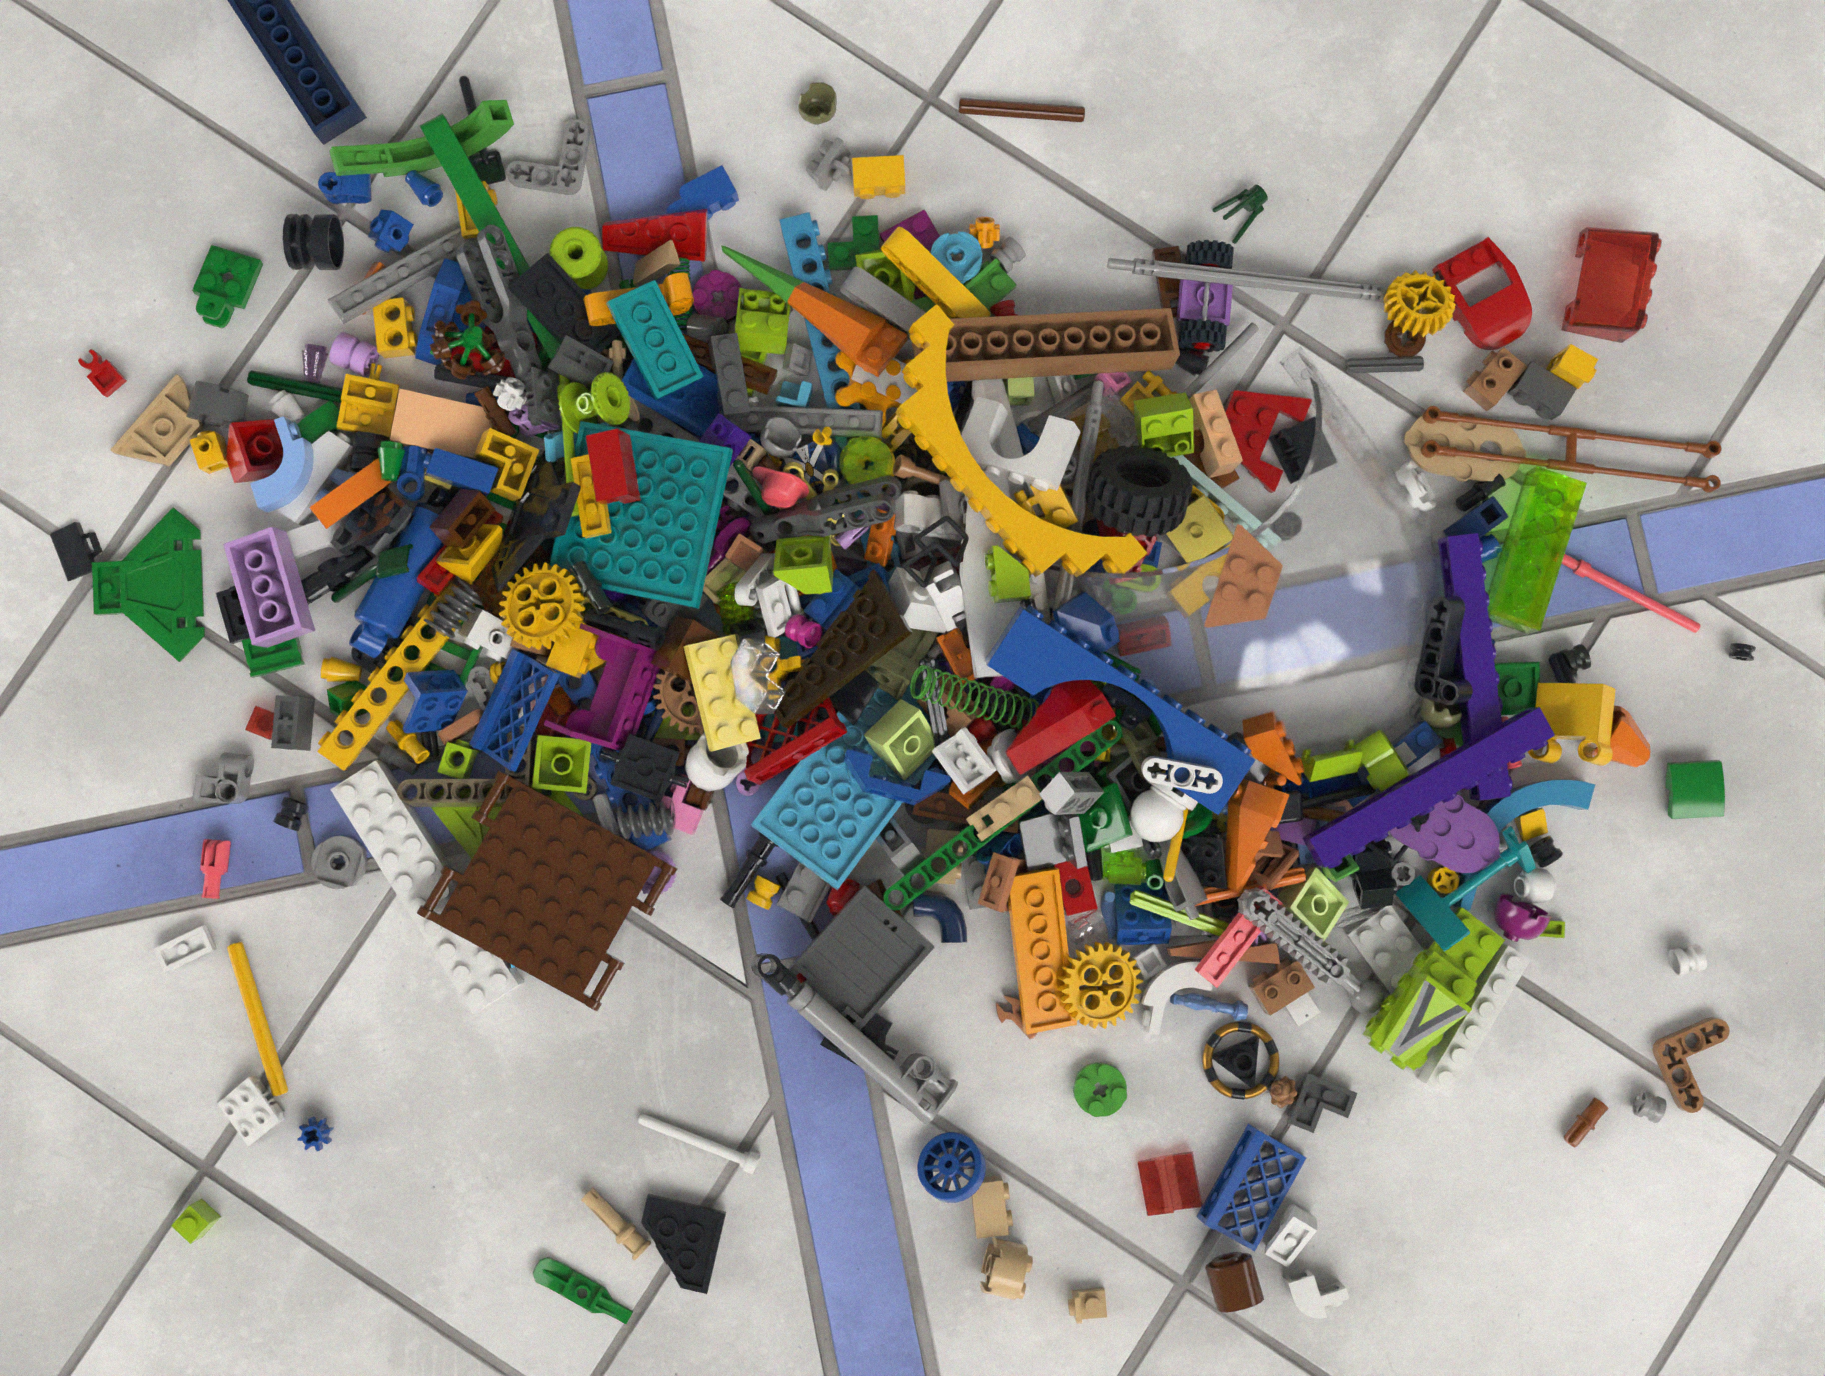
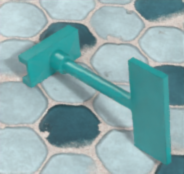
M1511 826L1502 832L1508 848L1499 854V858L1444 898H1441L1421 875L1395 894L1444 952L1470 934L1469 929L1450 909L1453 904L1506 866L1511 867L1517 862L1527 874L1536 868L1528 844L1525 841L1519 844L1515 831Z

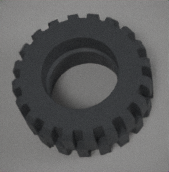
M1134 445L1131 447L1118 446L1116 449L1110 448L1101 453L1093 462L1086 491V502L1094 517L1098 521L1102 520L1104 525L1109 528L1114 527L1118 532L1132 533L1131 535L1133 536L1146 535V537H1153L1155 534L1160 536L1173 531L1183 522L1193 488V481L1183 464L1180 465L1177 459L1168 457L1162 451L1156 452L1153 451V448L1146 447L1145 449Z

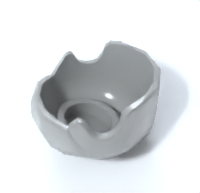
M783 417L770 418L760 434L763 448L771 456L781 459L791 456L797 450L798 444L802 439L798 428L790 420Z

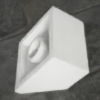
M896 567L888 582L890 593L909 627L945 633L946 626L927 589L921 587L904 568ZM912 569L923 580L921 572Z

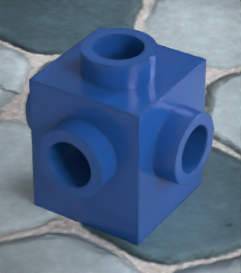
M381 209L378 216L372 220L367 237L375 241L374 246L384 252L389 253L390 250L400 252L408 244V235L414 224L394 211Z

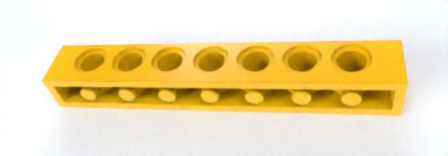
M452 582L440 596L434 594L436 600L431 606L426 604L417 615L420 618L418 623L414 627L410 625L402 634L401 638L404 641L398 648L393 646L386 654L384 659L387 662L383 668L377 667L368 678L371 683L365 691L360 689L351 700L354 703L348 712L343 710L335 720L337 727L332 733L327 731L319 740L318 744L321 747L317 752L343 771L348 770L410 690L404 682L407 672L424 671L450 638L444 637L436 631L434 638L425 639L422 635V629L428 625L424 619L434 621L430 612H438L439 607L437 604L439 602L448 604L444 595L455 596L451 587L456 585ZM415 645L419 648L420 655L416 660L411 661L406 657V650L409 646ZM395 666L403 670V678L398 682L391 680L389 676L390 670ZM379 687L383 688L387 693L386 700L382 703L376 702L373 698L374 690ZM360 709H366L370 713V720L366 724L359 723L356 718L357 712ZM344 730H348L353 734L354 739L350 745H344L340 741V734Z

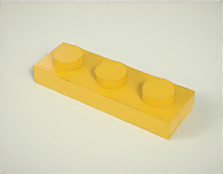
M589 454L571 458L574 483L581 486L577 504L582 536L584 538H591L612 533L608 505L596 502Z

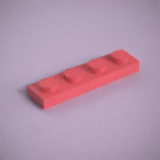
M1259 885L1258 888L1269 894L1270 898L1276 900L1279 905L1283 904L1267 889ZM1256 903L1253 904L1256 910L1260 908ZM1238 913L1194 970L1218 988L1260 934V927L1254 926L1252 921L1245 919L1243 914Z

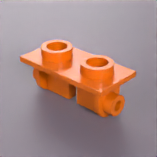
M876 508L877 511H879V512H881V513H887V512L890 511V510L885 511V510ZM893 513V517L886 522L871 525L865 560L876 564L879 563L882 566H885V564H888V560H891L894 540H891V535L895 536L896 534L894 529L896 514Z

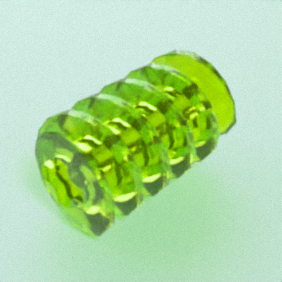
M738 582L722 586L716 591L719 598L718 605L721 607L720 615L722 616L723 632L726 635H730L731 623L754 619L752 606L738 605L736 603L735 588Z

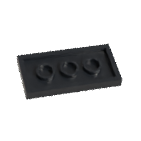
M546 253L508 287L559 343L567 335L600 353L621 334L614 324L602 326L589 325L583 299L586 294L549 253Z

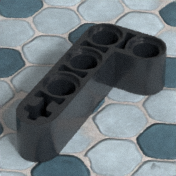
M1440 596L1431 601L1414 682L1415 691L1419 696L1445 705L1467 702L1473 694L1472 686L1467 680L1452 676L1465 613V603L1459 596Z

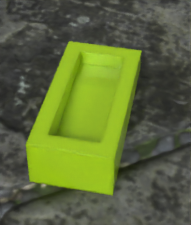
M1550 920L1547 928L1540 936L1565 938V921Z

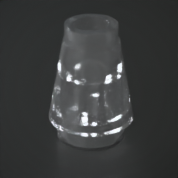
M1098 909L1088 911L1068 921L1066 934L1074 944L1084 943L1101 923L1105 921L1104 917Z

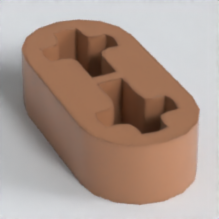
M482 709L470 712L441 730L438 736L444 746H446L447 742L454 743L457 739L475 730L483 715Z

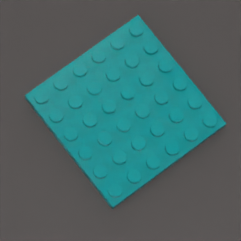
M581 421L575 445V457L588 454L587 435L616 429L617 427ZM618 428L629 434L631 438L640 501L626 504L620 501L608 503L612 533L596 537L584 538L582 536L579 515L571 516L565 535L555 537L550 566L553 567L554 564H557L562 569L565 568L571 573L570 568H573L574 564L585 561L595 579H599L602 583L601 588L604 590L699 609L733 450L723 446Z

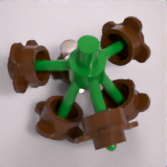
M476 300L456 306V313L461 314L462 323L469 326V328L464 332H460L455 322L444 323L439 320L434 325L436 329L435 336L434 334L431 335L434 343L429 344L430 354L434 356L435 360L441 358L445 368L451 370L452 375L459 379H466L468 375H475L476 373L473 361L468 357L469 353L475 352L481 355L480 364L484 368V375L495 374L504 367L505 359L503 357L505 353L491 350L492 345L497 341L495 335L482 332L480 327H477L482 320L487 318V312L482 310L480 307L481 303ZM459 345L465 347L463 354H455L451 361H445V359L452 357L451 348Z

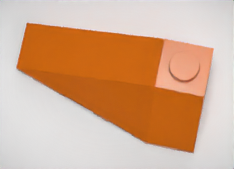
M1243 779L1228 801L1225 862L1227 887L1238 892L1242 891L1256 866L1254 857L1260 849H1265L1268 844L1265 837L1270 828H1276L1281 820L1289 794Z

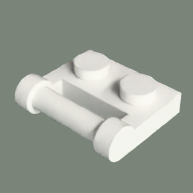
M777 577L756 587L768 636L775 638L784 633L786 624L793 615L801 614L806 617L804 609L801 608L796 588Z

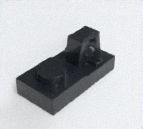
M1105 683L1100 688L1111 708L1123 711L1118 724L1130 732L1139 723L1146 721L1153 712L1151 708L1114 684Z

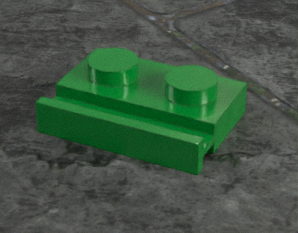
M299 637L268 648L252 645L250 638L242 640L247 666L250 668L249 674L252 678L305 665L301 655L302 650Z

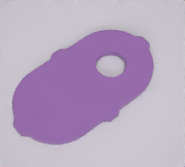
M1458 794L1456 798L1443 803L1440 801L1435 804V809L1428 813L1427 821L1421 825L1420 832H1416L1415 826L1411 823L1401 829L1395 827L1388 831L1397 841L1417 851L1419 857L1426 861L1433 860L1458 873L1480 871L1497 860L1500 856L1499 854H1501L1499 850V833L1495 823L1487 814L1464 802L1463 797Z

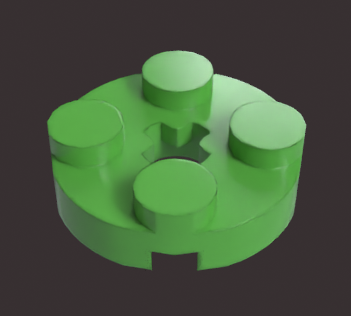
M1093 1062L1084 1066L1078 1072L1074 1082L1073 1093L1076 1102L1082 1110L1094 1117H1106L1117 1112L1126 1101L1127 1085L1123 1075L1116 1067L1107 1063ZM1098 1082L1101 1085H1107L1105 1089L1106 1094L1103 1096L1100 1094L1094 1095L1093 1093L1096 1089L1095 1084Z

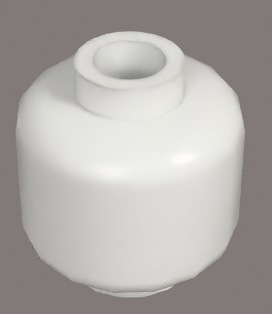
M1535 868L1528 874L1522 870L1514 880L1516 895L1523 902L1529 904L1550 901L1557 887L1552 874L1543 868Z

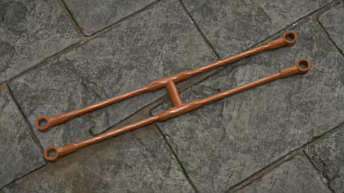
M1436 406L1428 407L1423 413L1424 421L1429 424H1433L1436 421L1466 422L1547 432L1548 435L1566 437L1565 460H1541L1460 450L1456 447L1438 445L1434 440L1426 441L1421 447V453L1426 458H1432L1435 455L1448 457L1463 456L1544 466L1547 469L1568 472L1601 473L1681 483L1684 486L1702 488L1707 493L1715 491L1721 485V481L1716 475H1710L1706 478L1693 476L1678 477L1597 467L1594 464L1576 462L1577 438L1587 440L1603 439L1684 449L1686 452L1703 454L1708 459L1714 458L1721 452V445L1717 441H1710L1707 444L1696 442L1681 443L1600 433L1592 429L1551 424L1544 426L1463 416L1455 412L1440 411ZM1428 412H1433L1435 418L1430 417ZM1427 446H1431L1433 452H1429ZM1709 447L1713 448L1714 453L1709 450ZM1708 481L1713 483V487L1708 484Z

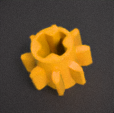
M978 217L975 219V224H969V234L978 240L981 248H991L994 246V241H1000V225L995 224V220L991 217Z

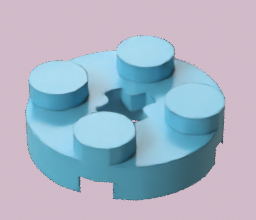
M958 231V234L951 235L950 232L945 233L932 246L931 254L962 284L972 279L982 266L980 243L969 233ZM959 253L962 254V256H961V259H962V260H960V261H953V260H952L951 254H954V255H957V254H959Z

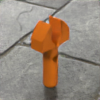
M1271 769L1260 784L1274 789V785H1285L1286 777L1275 774V770Z

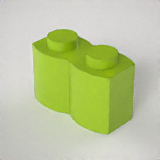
M1383 730L1376 731L1352 746L1353 749L1358 746L1362 748L1363 755L1359 766L1366 767L1370 774L1367 776V779L1375 790L1379 788L1382 792L1411 775Z

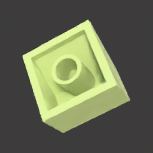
M902 699L864 734L874 752L904 781L935 749L931 727L921 710Z

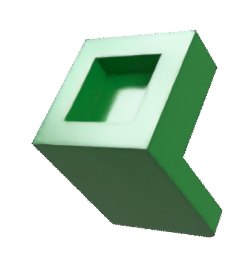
M347 681L327 689L330 712L336 717L343 710L348 712L354 705L351 701L354 695L360 689L365 691L367 686L359 681ZM360 709L356 717L366 714L368 711Z

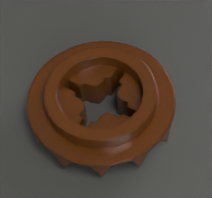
M1394 320L1384 332V344L1387 345L1389 353H1393L1397 357L1415 356L1423 349L1426 342V335L1422 337L1420 333L1412 336L1411 331L1407 330V338L1410 341H1407L1402 346L1401 339L1398 338V336L1403 334L1402 327H1394Z

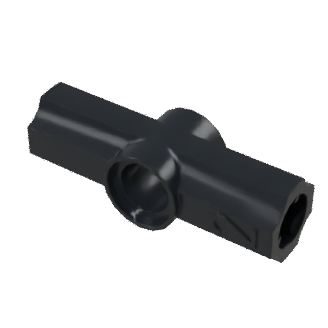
M359 545L348 556L342 555L339 558L334 557L318 566V571L301 580L307 604L309 605L330 591L339 590L350 582L351 578L362 572L361 568L373 560L366 547Z

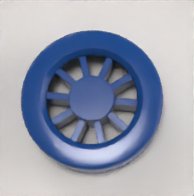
M957 1132L942 1133L932 1138L922 1149L917 1165L918 1177L924 1189L934 1198L946 1203L961 1202L974 1195L983 1183L986 1173L985 1158L979 1146L968 1136ZM948 1148H953L951 1154L949 1153ZM943 1151L944 1155L939 1157L938 1155ZM971 1156L973 1162H965V1163H963L965 1160H967V1159ZM935 1159L939 1161L938 1165H934ZM965 1169H974L972 1178L964 1173ZM933 1172H939L937 1175L933 1176ZM961 1176L969 1181L963 1188H961L959 1182ZM944 1179L942 1187H940L938 1184ZM952 1180L956 1190H949Z

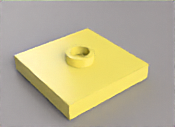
M1205 494L1188 504L1183 522L1173 531L1166 533L1189 567L1233 538L1232 532Z

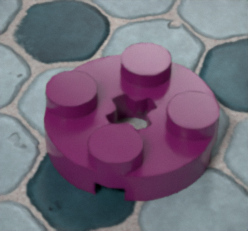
M712 270L710 273L702 276L695 284L692 293L697 313L722 317L726 323L733 321L737 316L739 288H742L740 282L733 275L720 270ZM714 293H724V302H712Z

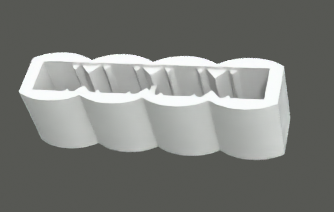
M904 491L902 495L894 500V514H896L894 529L897 531L919 534L943 517L941 497L938 495L924 497L918 495L917 491ZM941 524L925 535L951 541H962L963 539L961 535H945L944 524Z

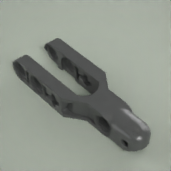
M490 224L480 230L477 235L480 248L470 240L465 241L456 249V257L472 299L479 301L482 310L487 312V318L482 320V322L494 332L500 350L505 353L504 357L509 360L515 377L525 384L524 378L527 377L526 373L531 372V364H534L540 370L542 364L527 321V308L508 289L510 284L520 277L502 230ZM486 233L494 236L496 244H492L487 239ZM465 248L473 252L474 260L466 255ZM496 258L504 262L505 269H501L497 265ZM474 273L482 276L483 284L476 281Z
M890 475L824 491L805 502L795 504L789 509H781L777 513L756 518L751 522L749 531L755 541L767 543L777 539L805 535L825 537L886 522L893 517L895 510L894 500L899 497L902 485L899 479ZM891 484L895 487L896 492L894 494H886L882 490V486ZM865 490L871 496L860 499L857 492ZM839 498L840 501L845 502L840 504L839 502H835V499ZM885 503L890 508L889 512L881 513L877 511L875 506H881ZM861 510L865 517L855 519L850 513ZM828 518H832L833 520H837V523L834 524L832 521L827 520ZM783 521H787L791 525L785 524ZM762 532L764 537H759L757 534Z

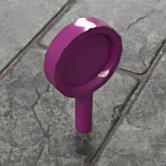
M740 517L728 524L717 537L714 544L716 552L709 560L706 576L726 558L725 555L738 534L746 538L751 536L749 531L751 523L745 517Z

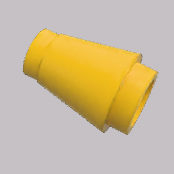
M333 656L323 659L321 678L327 679V682L360 681L362 666Z

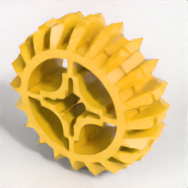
M1416 270L1411 275L1405 272L1401 277L1397 276L1391 285L1388 286L1387 293L1383 299L1385 304L1384 312L1388 313L1387 320H1394V327H1402V333L1408 330L1411 331L1412 336L1420 333L1422 337L1428 333L1433 336L1437 331L1444 329L1447 323L1450 322L1456 305L1453 303L1455 295L1450 294L1451 287H1444V280H1436V274L1430 277L1427 276L1426 271L1421 275Z

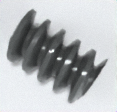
M459 579L458 581L462 587H451L455 596L444 595L448 604L440 602L437 604L441 612H430L434 621L424 619L427 624L444 637L454 638L455 634L452 628L462 629L459 619L468 622L469 618L465 612L468 611L474 614L476 610L472 604H483L479 595Z
M672 800L668 809H666L663 801L660 802L659 809L657 810L653 802H650L649 808L646 811L642 803H639L636 812L631 804L628 805L627 812L625 813L621 805L617 807L618 825L625 839H629L632 832L636 838H640L642 832H644L645 836L650 837L653 829L657 836H661L664 829L668 835L673 834L676 816Z

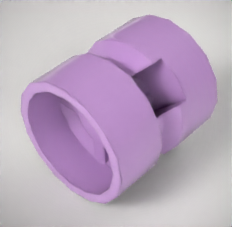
M341 332L332 344L329 358L330 362L344 369L350 367V370L354 373L368 377L371 364L377 365L379 353L377 352L376 345L365 341L359 342L357 337Z

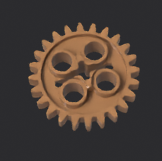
M665 671L664 675L657 674L656 677L662 680L661 684L653 685L654 688L660 690V694H656L653 698L661 699L662 701L656 707V709H665L662 719L671 717L669 726L672 727L679 723L680 732H683L688 727L689 734L693 735L696 728H698L702 735L704 728L696 696L691 695V692L694 691L693 684L686 681L685 689L677 692L673 686L675 679L678 678L677 676ZM689 701L693 702L696 706V712L691 717L687 716L683 710L684 705Z

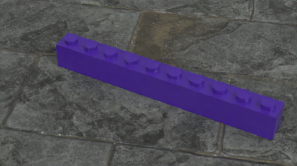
M1478 533L1447 536L1438 539L1445 596H1459L1465 603V613L1454 662L1455 677L1467 680L1473 689L1471 699L1458 704L1459 710L1462 713L1460 723L1463 745L1502 723L1501 711L1503 703L1501 697L1498 696L1499 674L1495 670L1494 663L1496 649L1491 639L1493 624L1488 615L1490 600L1488 593L1485 591L1486 569L1482 565L1481 559L1483 544L1479 539ZM1508 763L1502 766L1503 770L1493 776L1486 775L1480 778V783L1469 789L1470 799L1488 800L1511 797L1510 790L1513 784L1508 774Z
M1529 707L1305 835L1302 839L1317 866L1328 867V869L1334 868L1343 862L1342 858L1348 854L1356 855L1366 849L1365 845L1369 842H1378L1388 837V831L1395 827L1401 829L1412 822L1411 818L1418 814L1423 816L1435 809L1434 805L1440 801L1443 803L1456 798V792L1465 788L1467 790L1477 786L1480 783V778L1486 775L1493 776L1503 770L1502 766L1506 763L1518 762L1526 757L1524 753L1531 749L1538 750L1548 744L1547 740L1555 736L1540 707Z

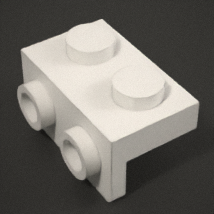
M966 727L960 729L956 735L938 745L932 751L963 795L984 782L996 771L992 759L985 754L977 743L975 736Z

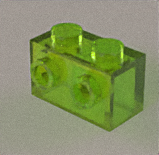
M1118 851L1116 856L1104 855L1102 882L1141 885V879L1146 877V863H1142V858L1135 857V852Z

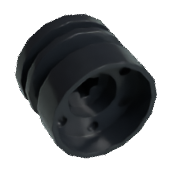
M288 214L283 225V249L286 261L292 270H300L302 268L311 270L314 265L319 270H339L341 268L344 258V236L340 220L335 214H317L313 220L308 214L300 216L298 214Z

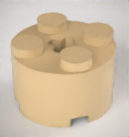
M993 1237L992 1241L994 1244H988L982 1263L981 1273L985 1274L986 1278L985 1282L980 1281L981 1291L1012 1300L1016 1298L1023 1299L1026 1290L1024 1279L1026 1272L1029 1273L1031 1271L1033 1257L1028 1255L1026 1245Z

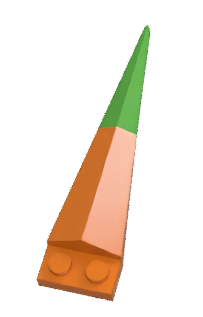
M721 245L724 254L792 306L856 365L879 377L908 341V335L886 323V319Z

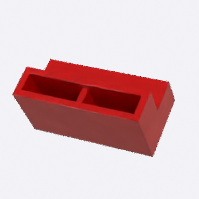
M618 428L587 435L586 441L596 502L603 505L616 501L624 504L640 501L630 435Z

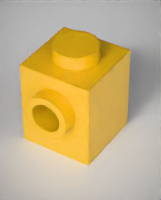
M206 430L198 433L196 438L189 440L200 470L211 474L229 467L226 460L227 445L224 436L215 431Z

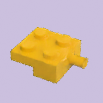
M371 364L369 378L345 374L337 429L350 432L377 433L390 439L400 386L379 380L382 369L381 365L377 364L376 368V364Z

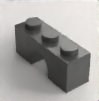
M737 333L711 336L708 341L712 369H715L717 377V400L720 414L727 419L747 417L750 413V405Z

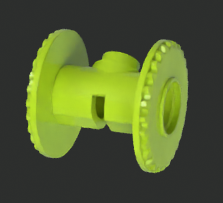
M582 227L566 228L554 237L550 245L549 254L581 289L591 290L599 286L607 275L608 259L601 248L598 238L591 231Z
M603 372L594 378L591 392L584 385L577 382L565 385L558 398L560 415L563 417L566 426L577 434L581 421L597 424L598 415L610 425H619L630 414L631 403L629 401V393L623 381L621 382L617 375Z

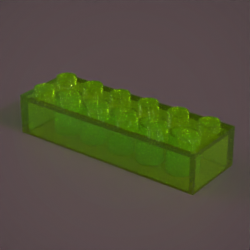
M1539 466L1526 472L1502 546V552L1500 553L1488 590L1490 600L1488 615L1492 622L1527 634L1541 630L1585 491L1586 482Z

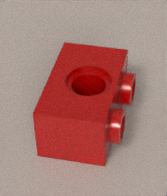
M1069 861L1052 865L1059 869L1064 915L1070 916L1098 909L1087 866L1077 869ZM1070 879L1077 880L1079 884V889L1074 894L1067 893L1065 889L1066 882Z

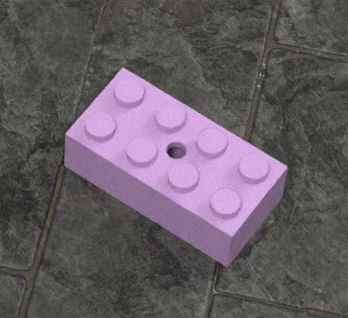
M269 527L223 544L252 645L268 648L315 631L286 531Z

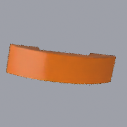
M378 458L309 508L327 529L393 481L381 480Z

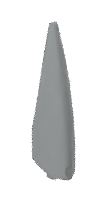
M1171 839L1159 842L1162 848V855L1159 860L1163 875ZM1180 848L1174 879L1171 882H1166L1165 880L1164 882L1175 911L1178 912L1185 909L1191 921L1200 917L1195 905L1208 900L1192 866Z

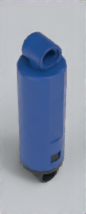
M439 485L433 490L427 503L418 502L411 517L408 519L407 526L400 532L392 547L413 545V549L409 551L407 563L409 572L379 579L377 576L375 577L354 614L355 619L360 624L352 633L349 645L372 658H376L385 647L388 637L392 639L399 637L425 590V587L417 582V577L444 546L442 541L429 527L456 496L454 493Z

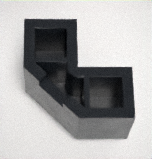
M1385 839L1378 842L1371 841L1372 844L1391 857L1392 849L1389 841H1385ZM1365 845L1366 849L1352 855L1354 861L1359 866V870L1354 872L1356 879L1352 880L1353 890L1361 909L1391 906L1393 904V896L1397 894V884L1395 879L1390 877L1387 870L1388 861Z

